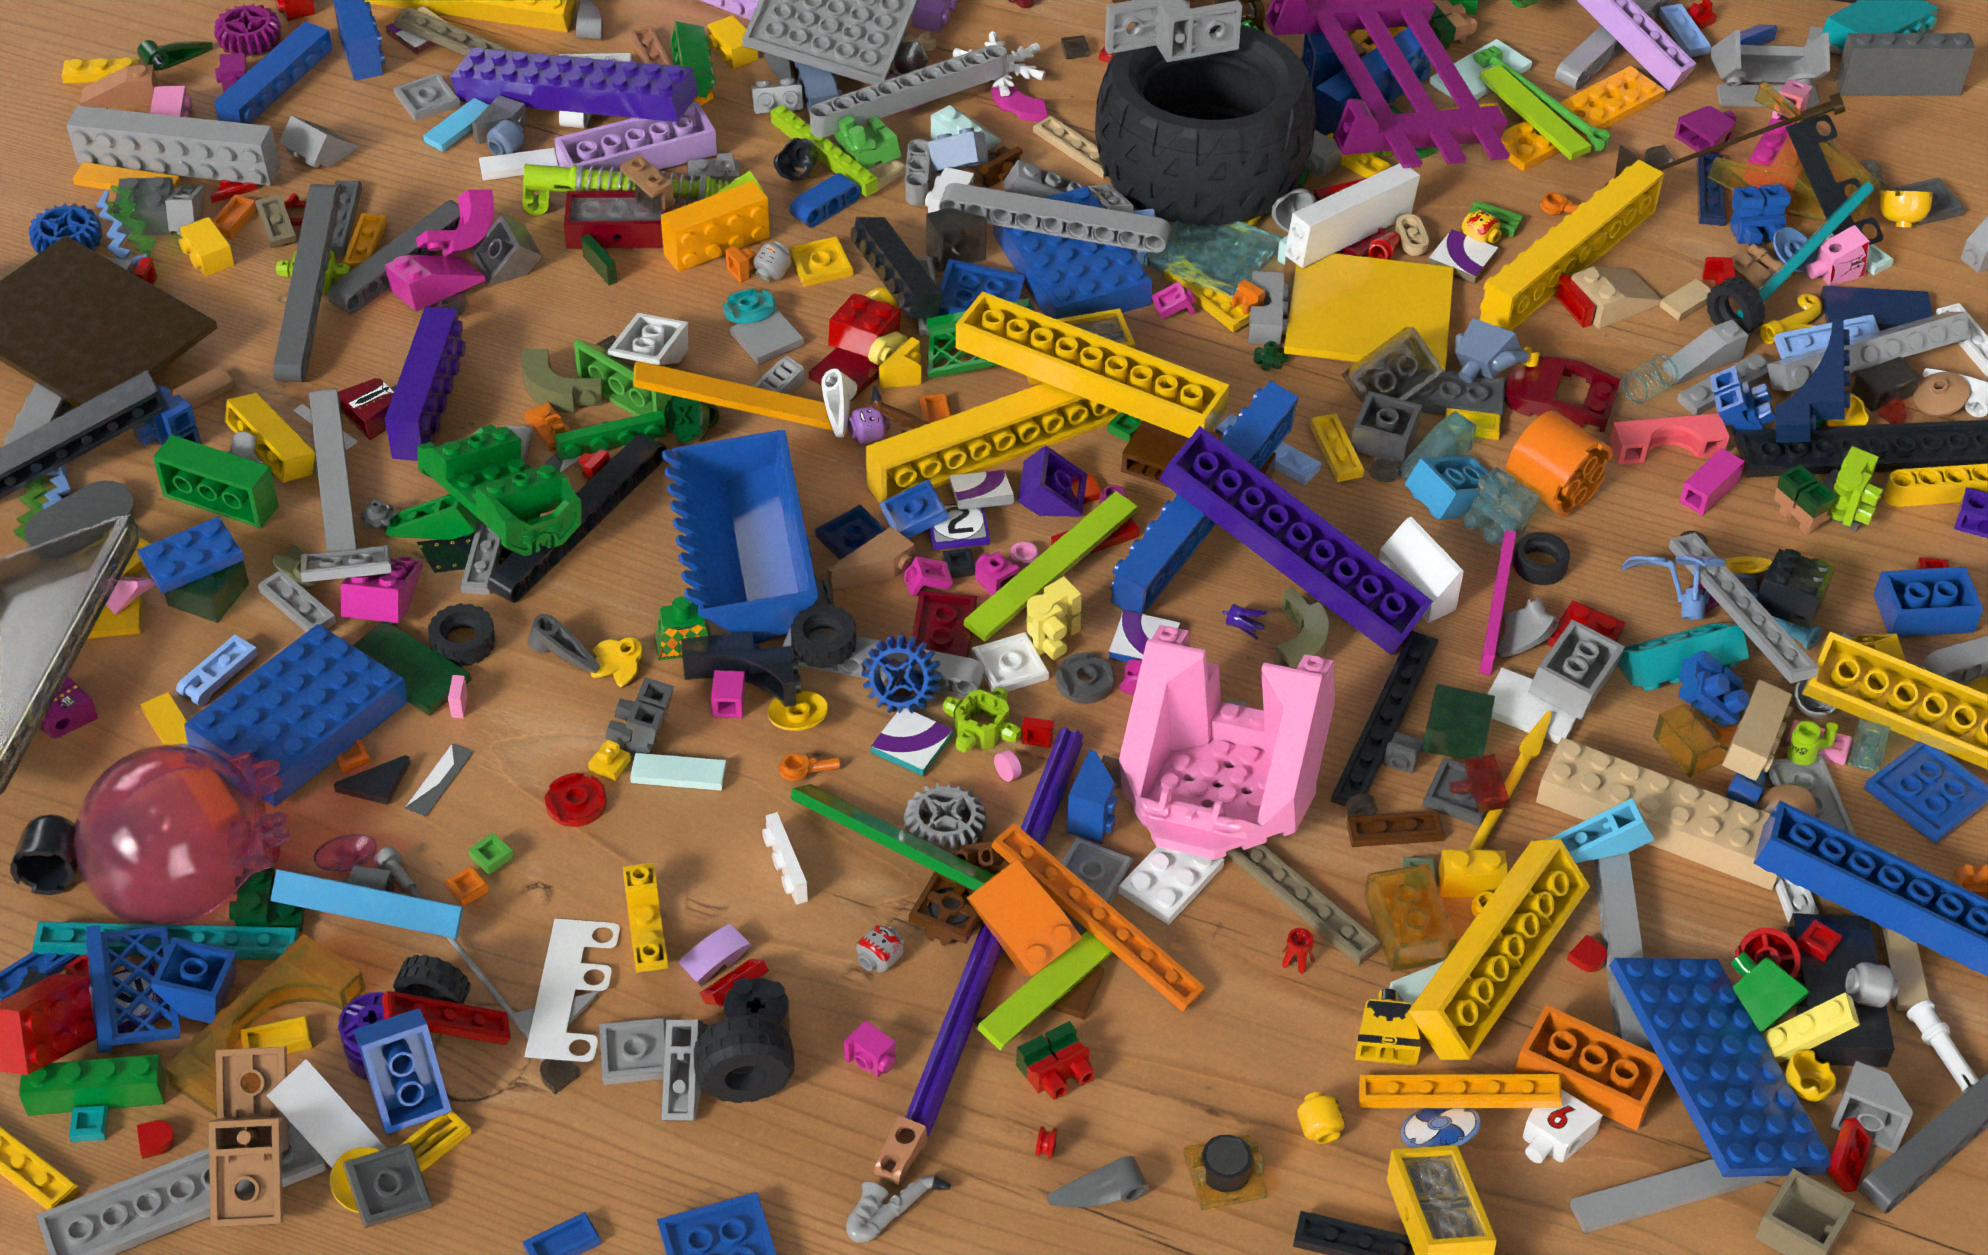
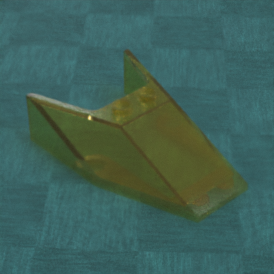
M1762 80L1754 101L1787 118L1800 115L1801 109ZM1817 123L1816 129L1818 133L1822 136H1828L1830 133ZM1789 136L1773 163L1768 166L1717 157L1714 159L1708 178L1733 191L1737 187L1757 186L1759 189L1761 185L1783 184L1791 196L1790 204L1786 206L1784 214L1826 221V217ZM1836 139L1819 143L1836 183L1856 178L1861 186L1868 181L1874 187V190L1866 197L1865 201L1861 202L1851 213L1854 222L1860 221L1882 184ZM1853 184L1846 185V196L1849 197L1858 188Z

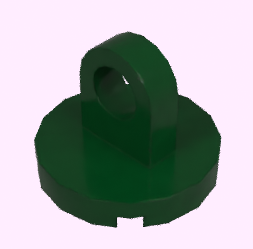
M673 396L666 406L665 418L670 433H674L677 437L675 438L677 441L694 443L706 434L707 428H712L718 423L719 410L714 404Z

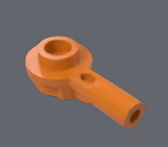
M1556 192L1546 193L1540 201L1541 209L1549 215H1556L1562 212L1573 213L1579 207V205L1573 204L1565 196Z
M797 753L787 754L779 764L781 777L795 782L806 778L809 772L840 769L838 757L816 760L815 758H808L806 755Z

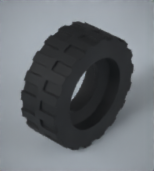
M1737 277L1728 278L1710 290L1711 292L1708 293V299L1706 300L1707 312L1711 317L1712 323L1715 325L1732 319L1747 334H1750L1763 324L1766 311L1763 299L1760 297L1758 290L1750 282L1745 281V279ZM1729 297L1733 298L1740 306L1743 319L1733 312L1729 304Z
M460 603L454 606H447L445 609L438 611L437 615L432 617L431 623L428 625L431 649L459 667L472 666L474 663L483 661L495 647L494 642H496L493 620L487 611L485 612L482 607H476L474 604ZM458 628H472L477 633L475 638L460 643L449 641L447 635Z
M831 604L812 605L805 610H801L799 615L794 617L793 624H791V647L793 648L794 655L801 662L807 663L808 666H816L817 668H831L835 665L843 664L846 659L849 660L852 652H855L856 623L855 620H852V615L845 612V609ZM827 628L837 631L838 639L831 643L820 644L810 641L809 634L814 630Z
M429 955L407 957L403 961L393 984L394 992L464 1004L471 986L470 982H468V977L458 967L456 968L447 961L445 962L440 958L430 957Z

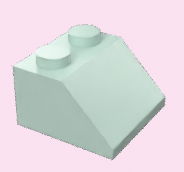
M951 105L931 115V139L933 141L937 140V136L941 134L951 133L954 136L960 134L959 130L974 128V131L984 133L987 150L1001 143V139L968 114Z

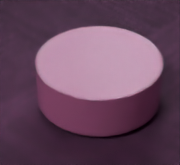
M1018 542L1010 549V562L1012 565L1016 564L1019 569H1024L1038 557V548L1030 542Z
M1005 750L995 755V768L1004 781L1010 782L1020 777L1021 764L1012 751Z

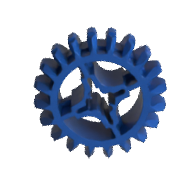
M64 203L60 207L54 205L52 209L45 208L44 213L36 214V219L31 220V226L29 227L31 246L39 254L67 235L95 251V246L100 245V239L102 238L100 220L92 209L87 210L85 205L78 207L76 203L71 206H67Z
M900 634L897 641L892 635L888 636L886 643L882 640L876 643L877 649L871 648L868 651L871 658H866L863 661V665L869 669L862 671L861 676L870 679L863 684V688H872L873 691L868 695L869 699L877 696L880 699L876 704L879 708L884 703L888 704V713H892L895 707H897L899 713L903 711V707H907L911 714L917 711V706L924 709L927 706L926 700L933 701L936 697L933 691H938L941 687L938 682L934 681L942 678L941 672L934 671V669L941 665L940 661H931L935 651L931 650L926 653L924 651L927 647L926 642L916 646L917 638L915 636H912L908 643H906L904 634ZM898 652L910 656L906 661L901 662L894 658L891 660L886 655ZM917 662L923 671V683L920 682L921 678L915 672ZM909 665L905 671L904 679L895 684L899 678V671ZM880 666L883 667L882 671L888 676L887 686L882 682ZM898 688H905L909 691L913 690L917 694L905 697L896 695L894 692Z

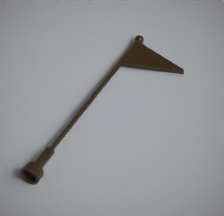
M1839 92L1828 96V102L1801 111L1800 115L1655 168L1660 171L1801 119L1805 121L1833 111L1834 115L1845 112L1843 100ZM1622 145L1619 147L1615 178L1627 166H1631L1637 160H1641Z

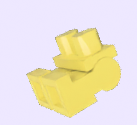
M1064 576L1046 586L1044 594L1035 595L1027 602V634L1039 656L1046 653L1052 660L1067 652V645L1062 641L1067 632L1073 636L1081 631L1080 612L1082 594Z

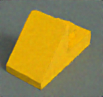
M911 337L879 366L880 387L893 388L921 384L919 340Z

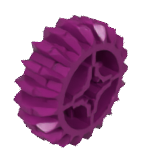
M254 3L250 6L245 4L241 7L234 6L232 10L226 9L225 13L219 14V18L215 20L214 26L217 43L220 48L224 49L225 53H245V55H250L251 57L257 53L262 55L263 51H270V47L277 46L282 30L279 18L275 12H272L271 8H265L264 5L255 6Z

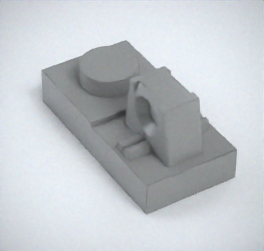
M718 153L717 160H688V181L691 180V175L694 174L696 182L700 179L701 175H709L712 179H715L716 183H718V180H722V183L728 180V183H731V181L739 177V160H734L733 153Z

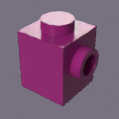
M245 53L220 55V67L215 68L217 83H222L223 92L248 72Z

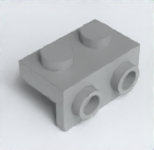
M795 78L780 79V83L770 84V80L755 81L756 85H750L754 112L756 114L770 113V110L784 105L791 111L803 109L802 85L799 81L795 82Z

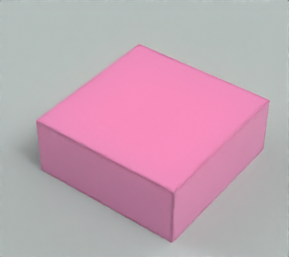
M452 675L448 696L451 717L464 718L468 697L465 676Z

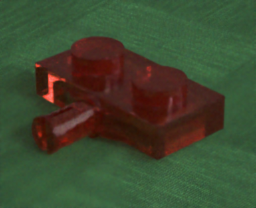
M1489 754L1464 759L1467 779L1449 782L1451 795L1469 791L1475 799L1479 813L1509 808L1510 799L1495 755Z

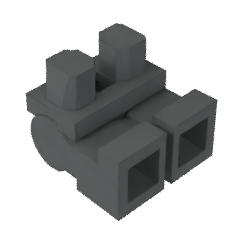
M645 677L635 702L620 698L615 711V718L625 720L626 724L611 720L607 728L606 739L620 744V749L629 752L632 756H635V753L650 754L670 706L674 686Z

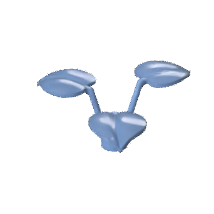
M1681 555L1677 556L1674 562L1655 556H1633L1622 564L1621 571L1643 565L1668 567L1677 591V603H1682L1681 618L1703 620L1705 619V604H1709L1710 593L1706 590L1703 595V590L1698 589L1700 566H1725L1726 560L1711 556ZM1675 562L1679 565H1695L1693 588L1685 589V594H1683ZM1734 574L1745 587L1756 592L1757 580L1755 577Z

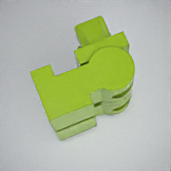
M1851 447L1842 463L1833 488V492L1838 495L1836 504L1830 506L1827 512L1832 519L1843 521L1842 524L1851 527L1854 520L1866 525L1870 524L1877 509L1872 506H1876L1883 489L1870 484L1879 458L1878 456L1856 447Z

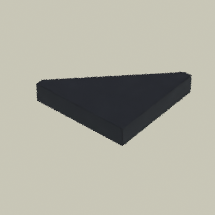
M404 755L336 781L334 784L335 792L388 805L411 763L410 757Z

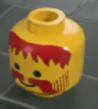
M1477 210L1474 213L1470 212L1465 217L1461 226L1463 234L1479 242L1495 244L1501 236V230H1499L1500 221L1483 210Z

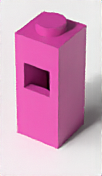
M1721 448L1684 483L1679 502L1703 516L1740 481L1745 461Z

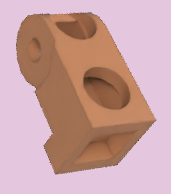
M898 1115L877 1159L874 1175L896 1185H902L911 1165L914 1164L919 1152L923 1151L928 1142L926 1126Z

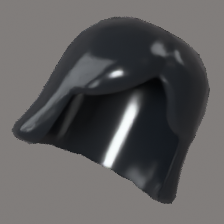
M793 138L774 157V167L777 173L787 180H802L809 176L817 163L818 152L814 143L809 139ZM795 167L806 169V171H796Z

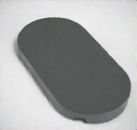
M107 480L93 482L38 512L28 521L25 527L27 546L35 555L43 558L48 556L54 559H62L73 555L87 547L115 523L122 527L130 520L134 508L131 492L124 485Z

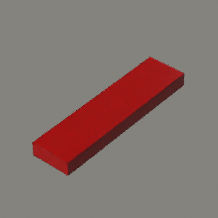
M388 990L382 996L384 1020L419 1008L427 1023L429 1032L506 1045L511 1039L508 1015L505 1011Z

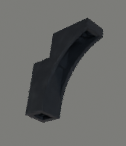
M752 632L681 639L685 680L714 678V670L744 671L745 683L768 691L780 700L784 707L797 706L796 694L801 693V680L797 657H791L790 646L760 649L759 643L753 644Z

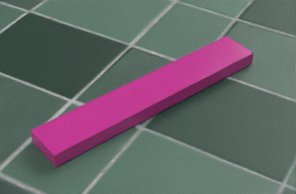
M1506 530L1504 532L1479 669L1481 674L1491 675L1516 537L1515 531Z

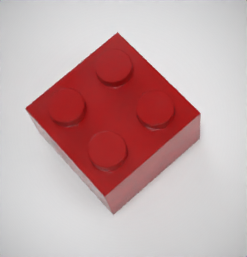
M853 293L829 319L828 346L833 348L839 347L868 357L869 350L877 338L896 331L900 333L901 308L867 298L865 295Z

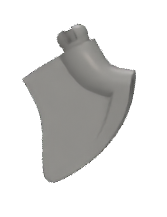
M1535 597L1536 601L1533 602L1530 598L1527 601L1526 608L1504 614L1506 629L1497 649L1500 658L1513 656L1529 650L1548 639L1556 631L1559 623L1558 618L1546 613L1545 606L1540 598Z

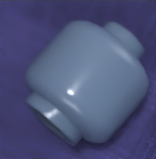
M510 120L500 121L487 134L488 148L495 155L515 153L525 143L523 128L518 123Z

